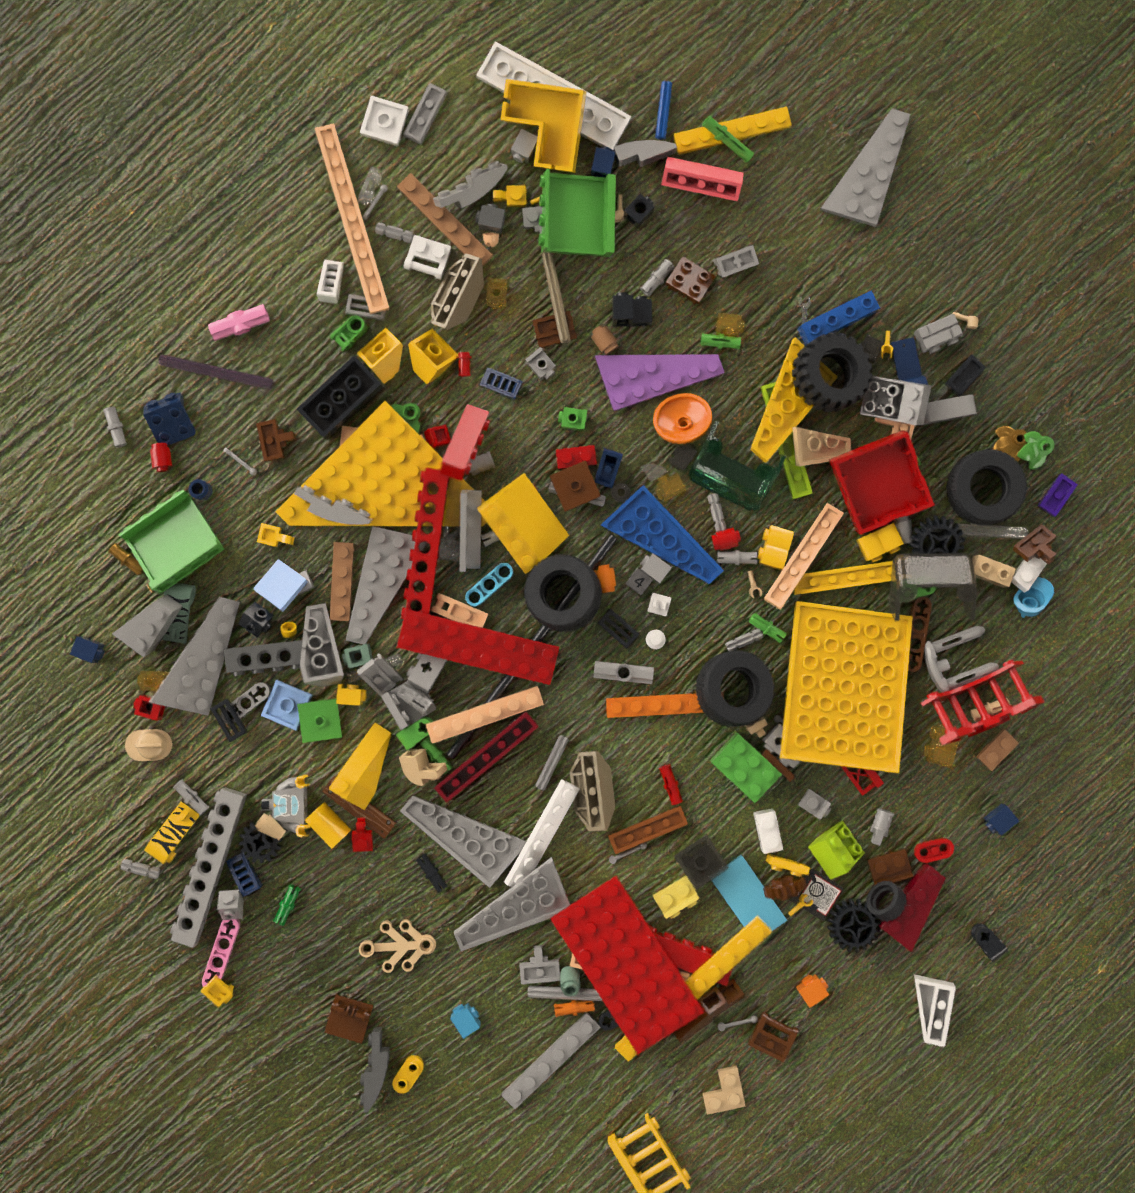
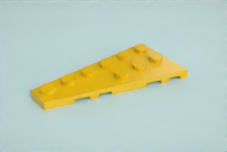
M796 337L792 339L750 449L764 463L771 458L791 434L793 427H797L814 406L813 404L808 405L805 403L806 399L803 396H799V389L793 383L796 380L792 376V370L796 368L793 363L798 357L799 351L804 348V345ZM820 361L821 376L831 386L837 379V376Z

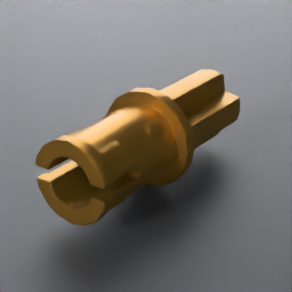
M115 543L108 552L117 558L122 566L125 565L138 576L144 572L137 559L133 557V554L128 553L118 543Z

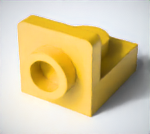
M215 975L202 988L201 992L219 1007L223 1002L226 1004L231 1000L234 986L232 984L228 986Z

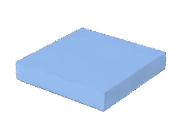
M278 559L253 590L283 612L308 581Z
M277 679L261 716L298 731L300 720L297 704L310 702L313 694Z

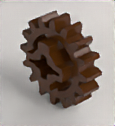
M787 874L772 879L771 883L764 886L763 890L767 899L776 898V900L780 899L783 901L798 896L799 892L806 889L807 884L805 877H794V875L790 876Z

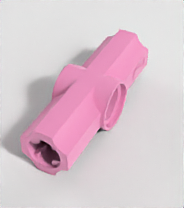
M262 304L246 311L232 312L227 318L208 324L214 341L231 335L245 334L251 328L267 323L270 319L265 306Z

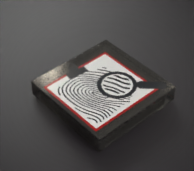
M810 867L808 875L804 876L807 884L806 889L799 892L798 896L790 898V901L797 905L800 902V896L808 894L804 898V903H808L812 899L813 904L809 907L803 906L802 908L824 922L845 888Z

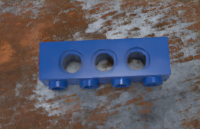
M871 290L801 324L797 330L804 344L807 345L823 334L827 335L828 333L837 332L876 313L880 307Z

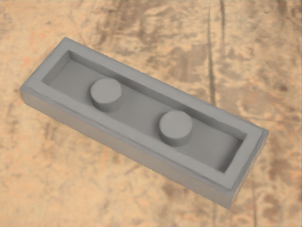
M429 83L403 134L404 137L420 145L422 144L447 95L446 90Z

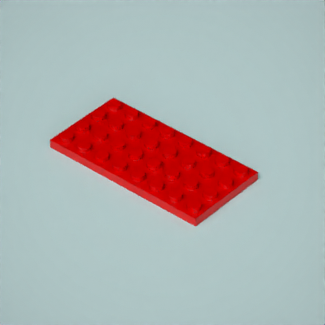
M617 875L550 918L637 1055L704 1013L705 1010Z

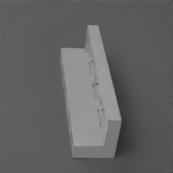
M482 490L461 491L460 572H466V569H480L481 514L477 507L481 505Z

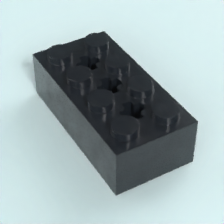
M354 355L307 398L297 410L325 440H328L384 387ZM352 382H358V387L352 389ZM339 395H344V400L342 402H338L339 399L337 397ZM325 408L329 409L328 415H324L323 410Z

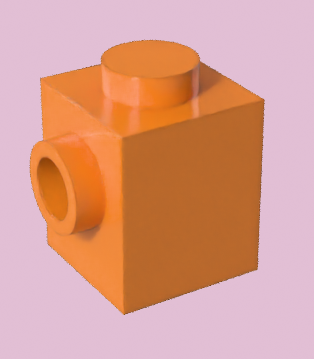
M816 974L806 976L802 979V983L796 986L809 1008L829 996L826 990L829 986L823 977L819 979Z

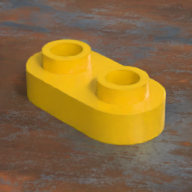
M409 1056L395 1075L392 1085L396 1092L401 1094L407 1093L422 1073L424 1062L419 1056ZM410 1065H416L417 1069L412 1070ZM404 1081L406 1085L400 1086L399 1082Z

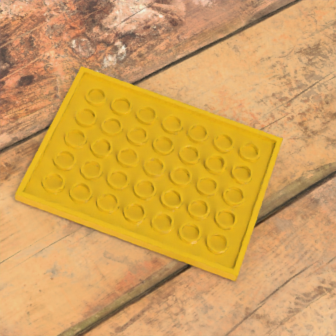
M800 601L795 602L780 749L781 759L899 773L913 616Z

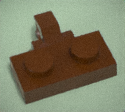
M276 419L256 423L264 462L285 458L283 447H287L286 442L297 440L295 432L284 433V429L279 430Z
M1041 524L1015 544L1013 550L1027 562L1036 557L1038 559L1041 558L1047 564H1051L1055 561L1057 555L1051 550L1052 547L1050 546L1056 540V535Z

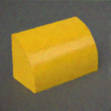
M326 802L322 803L305 819L306 823L331 849L351 831L349 826Z

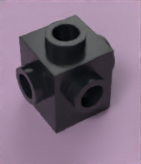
M254 602L243 613L239 625L258 638L263 632L266 634L272 627L270 622L274 615Z

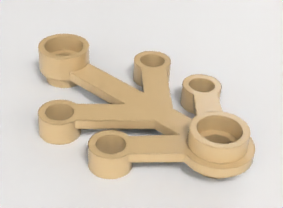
M404 919L400 923V930L407 932L416 940L407 941L392 927L390 921L385 920L381 923L380 930L383 933H387L396 942L373 943L371 940H365L359 946V953L363 957H370L374 952L396 951L382 965L383 971L390 973L393 971L395 964L408 950L417 949L410 958L405 959L402 963V969L409 972L423 954L428 955L435 950L436 940L434 937L428 934L421 935L412 927L410 920ZM404 922L409 924L408 929L403 928L402 924ZM383 924H388L390 929H383ZM428 941L430 946L424 947L423 942ZM366 944L371 946L370 951L365 950L364 946ZM405 962H410L411 968H406ZM390 963L392 968L386 969L385 964Z

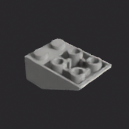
M872 376V381L868 383L870 387L863 396L861 415L912 425L924 424L931 385Z

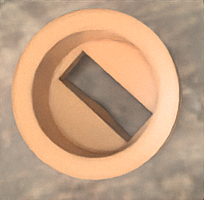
M484 233V244L487 247H495L499 241V233Z

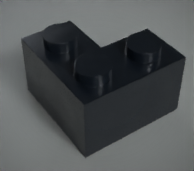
M619 292L617 295H613L612 327H644L652 325V299H647L646 296H638L633 299V295H628L627 292Z

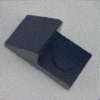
M604 448L594 480L595 483L613 488L623 454Z

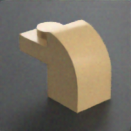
M409 749L399 757L405 776L412 783L419 786H424L429 780L440 779L448 770L446 763H429L426 749Z

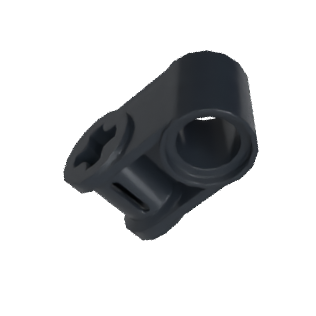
M978 923L972 927V937L993 963L1008 951L1004 943L984 924Z

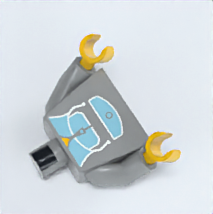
M308 775L288 778L277 786V790L272 792V799H262L261 801L262 811H272V817L282 827L296 833L299 837L309 836L305 833V828H310V825H302L306 823L305 819L307 818V786L309 784H305L304 778L308 777Z

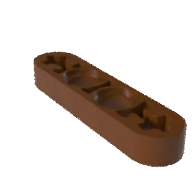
M917 597L913 600L910 616H913L911 640L917 638L920 641V647L914 650L910 646V652H919L918 656L914 655L913 658L916 666H912L911 669L908 664L909 672L918 671L922 665L932 603L927 597ZM923 600L926 608L922 609L921 614H925V617L915 616V613H920V607L917 606V603H921ZM916 619L923 621L924 626L921 630H916L913 626ZM909 654L910 661L912 659V654Z

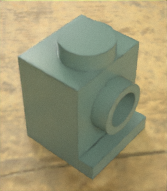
M370 644L344 649L345 654H342L345 666L348 665V668L365 665L373 659ZM356 653L361 654L360 660L355 659Z

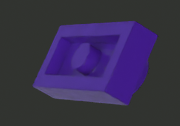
M1059 474L1038 504V507L1052 517H1056L1078 484L1064 474Z

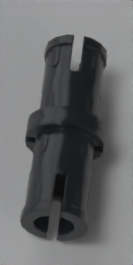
M425 853L421 856L422 859L419 857L415 861L426 874L424 877L430 880L436 892L439 893L442 889L438 883H440L443 889L448 885L438 873L439 869L434 867Z

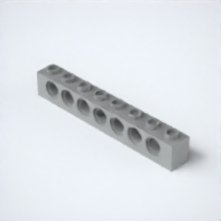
M226 787L217 791L214 802H216L215 808L210 811L208 821H210L208 829H204L201 837L204 840L202 847L198 848L195 855L197 859L196 865L192 866L189 877H191L190 884L186 885L183 891V896H185L184 902L179 905L177 915H179L177 923H173L170 934H173L171 941L192 948L199 943L247 794ZM223 805H227L230 808L229 815L222 812ZM217 824H221L224 827L222 834L216 831ZM210 843L217 845V852L211 851ZM205 861L211 864V871L205 870L203 866ZM198 880H201L205 883L204 890L198 887ZM192 899L198 901L199 908H194L191 905ZM186 918H189V919L192 920V922H193V926H192V927H188V926L185 924V919H186Z

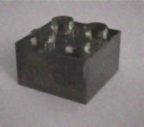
M707 834L674 856V859L696 891L729 869Z

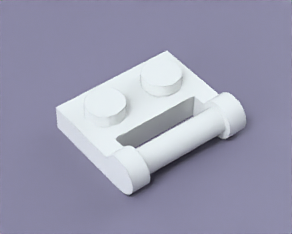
M414 235L404 263V269L417 270L442 280L452 248L449 245ZM414 257L439 264V267L436 269L413 260Z

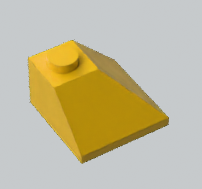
M384 328L357 354L385 384L399 372L403 345L387 328Z
M433 328L408 344L413 371L427 385L437 379L457 360L458 354Z

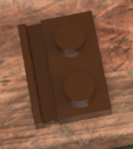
M566 311L565 316L570 341L577 339L571 313ZM555 315L532 320L539 348L561 344Z
M904 848L866 859L874 886L882 881L894 883L914 877Z

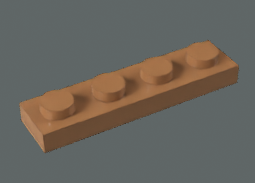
M334 542L330 620L350 621L354 543Z

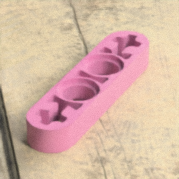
M239 919L222 921L202 978L203 987L209 982L207 979L212 977L213 972H220V974L216 973L215 975L221 980L223 979L241 923ZM232 920L235 927L230 930L229 934H222V932L226 933L228 931L229 925L226 923ZM220 939H227L230 943L229 948H221L219 945ZM215 957H220L223 960L222 967L214 966L213 959Z

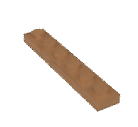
M411 173L397 186L398 190L463 255L467 253L481 258L482 266L493 257L445 207L435 206L433 201L435 197Z

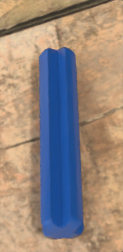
M663 81L661 84L655 136L656 139L661 140L666 138L672 89L670 81Z

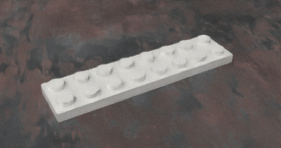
M497 42L492 46L476 75L479 80L503 93L506 79L581 89ZM587 92L581 136L602 147H609L613 151L614 146L617 145L629 124L631 116Z

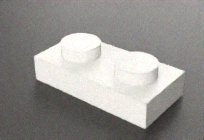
M1033 557L1028 562L1023 560L1015 571L1011 582L1024 593L1027 592L1047 563L1041 558L1038 559L1036 557Z

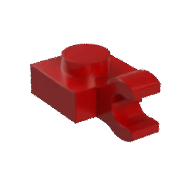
M365 817L357 818L356 830L352 831L353 852L373 851L372 830H366Z

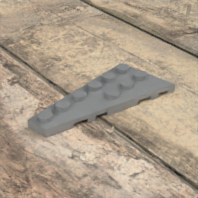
M895 109L890 110L820 209L821 211L876 227L910 114Z
M372 526L346 641L366 644L373 634L379 621L406 580L408 568L411 569L412 561H409L410 550L414 549L415 542L412 541V535ZM421 542V551L427 546V542Z
M223 597L217 599L190 643L187 644L165 680L160 684L155 695L150 699V703L209 715L225 657L224 649H227L240 602Z
M414 795L400 810V812L489 888L522 851L527 842Z
M552 857L454 931V936L461 951L547 920L570 905Z

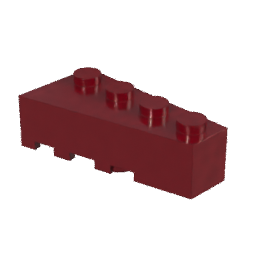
M924 863L903 888L906 895V906L901 915L891 921H881L879 919L881 922L879 927L912 953L946 878L929 864Z

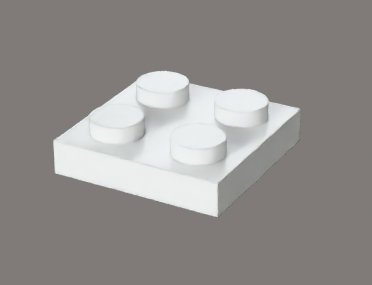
M371 96L360 134L398 146L409 107Z

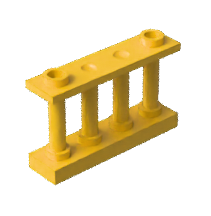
M649 1113L645 1114L647 1124L626 1137L617 1138L615 1133L608 1137L609 1146L638 1193H664L683 1182L686 1189L690 1188L689 1180L691 1177L686 1168L682 1169L658 1130L660 1128L659 1123L655 1117L651 1118ZM652 1131L657 1141L633 1156L631 1154L628 1156L624 1150L626 1146ZM662 1148L667 1158L645 1172L638 1173L635 1168L636 1163ZM670 1165L674 1167L678 1175L657 1188L648 1190L645 1185L647 1179Z

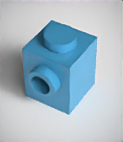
M469 1003L464 1006L460 1004L452 1010L453 1013L450 1019L462 1038L480 1028L479 1013L474 1006L471 1007Z

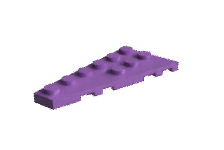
M718 354L595 355L613 411L724 374Z

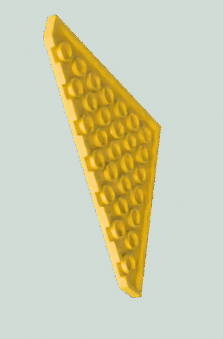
M384 401L301 485L302 487L306 485L314 489V494L319 497L323 495L331 499V504L333 505L336 500L342 501L344 498L353 503L352 507L359 511L361 508L370 513L369 517L373 521L369 524L355 525L324 519L307 511L311 503L294 493L280 506L276 513L289 526H417L418 522H414L416 510H420V502H417L419 490L422 491L423 483H420L421 471H425L426 467L440 469L443 458L387 401ZM449 477L443 526H460L461 491L474 490L464 479L460 481ZM430 483L428 491L431 494H436L439 490L438 485ZM429 502L426 504L425 510L433 514L436 506ZM481 515V527H483L487 522ZM425 522L423 526H432V524Z

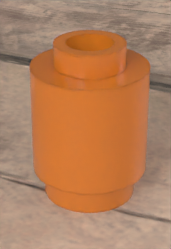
M609 564L598 566V570L594 572L601 584V592L615 591L614 568H610Z

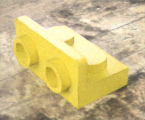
M686 875L653 895L666 919L668 917L670 919L675 918L681 913L680 910L685 907L689 909L698 903L697 900L700 899Z

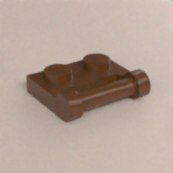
M762 1011L748 1041V1045L784 1062L799 1029L794 1026L789 1027L769 1017L767 1013ZM767 1024L788 1034L787 1039L785 1040L763 1029L764 1025Z

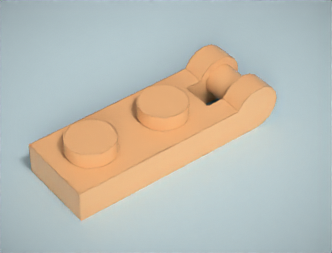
M438 593L436 597L438 600L435 606H432V612L457 622L481 628L484 627L489 615L488 613ZM445 602L450 604L447 611L442 609Z

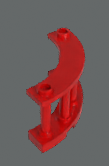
M1009 660L1002 664V668L976 681L942 693L935 691L926 696L927 699L921 702L922 706L933 704L946 730V735L939 738L942 745L958 742L961 740L960 737L966 735L972 737L1010 721L1009 716L1011 715L1013 717L1019 713L1024 714L1045 703L1041 695L1033 697L1032 694L1028 693L1016 668L1024 664L1022 660ZM1007 673L1010 674L1022 697V702L1014 707L1009 705L996 681L997 678ZM989 683L1002 707L1001 713L994 716L988 714L975 688ZM966 692L969 693L981 716L980 722L972 724L968 721L956 696ZM949 700L962 725L959 729H956L951 724L941 704L942 701Z

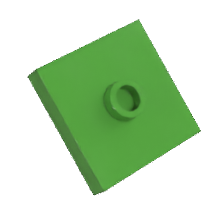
M337 698L297 704L302 743L342 738L338 704H336Z

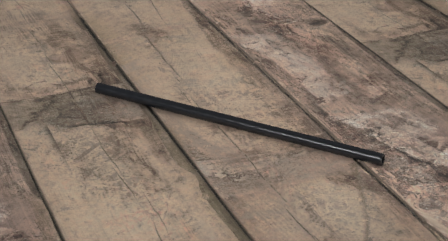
M609 534L588 563L593 571L596 570L618 540L611 534ZM575 580L554 610L564 611L567 609L581 590L577 580ZM542 625L531 640L542 642L551 629ZM505 674L484 704L500 699L515 676ZM477 728L462 733L446 754L455 759Z

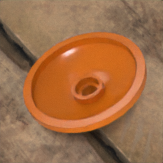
M689 393L676 394L662 401L656 408L653 416L654 428L657 434L668 442L675 444L690 443L701 438L709 430L712 423V411L709 404L697 395Z

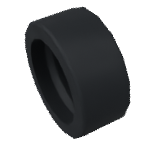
M882 881L873 886L868 893L866 899L869 912L881 921H891L900 916L905 909L906 895L893 882ZM894 892L891 904L885 909L879 910L881 899L886 894Z

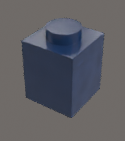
M596 147L591 176L606 177L612 173L615 151H612L609 147Z
M77 636L70 655L90 663H98L103 658L105 644L84 636Z
M1002 803L984 817V820L987 822L985 824L987 829L992 834L996 833L1000 836L1019 822L1009 807Z

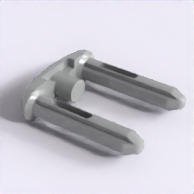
M974 626L932 643L930 641L926 642L924 648L926 667L932 681L941 692L976 681L999 669L997 663L990 662L945 679L942 672L950 669L949 662L946 658L940 661L936 659V653L981 637L985 633L983 626ZM959 638L958 641L942 646L944 642ZM972 674L971 678L956 683V680Z

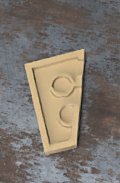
M793 427L796 466L829 462V459L851 451L850 438Z

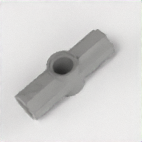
M595 661L593 678L652 684L654 667ZM621 667H626L629 670V675L626 678H620L618 675V670Z

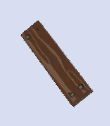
M334 775L322 792L354 817H365L366 826L385 839L397 822L372 803H369L366 809L363 810L331 791L329 787L336 778Z

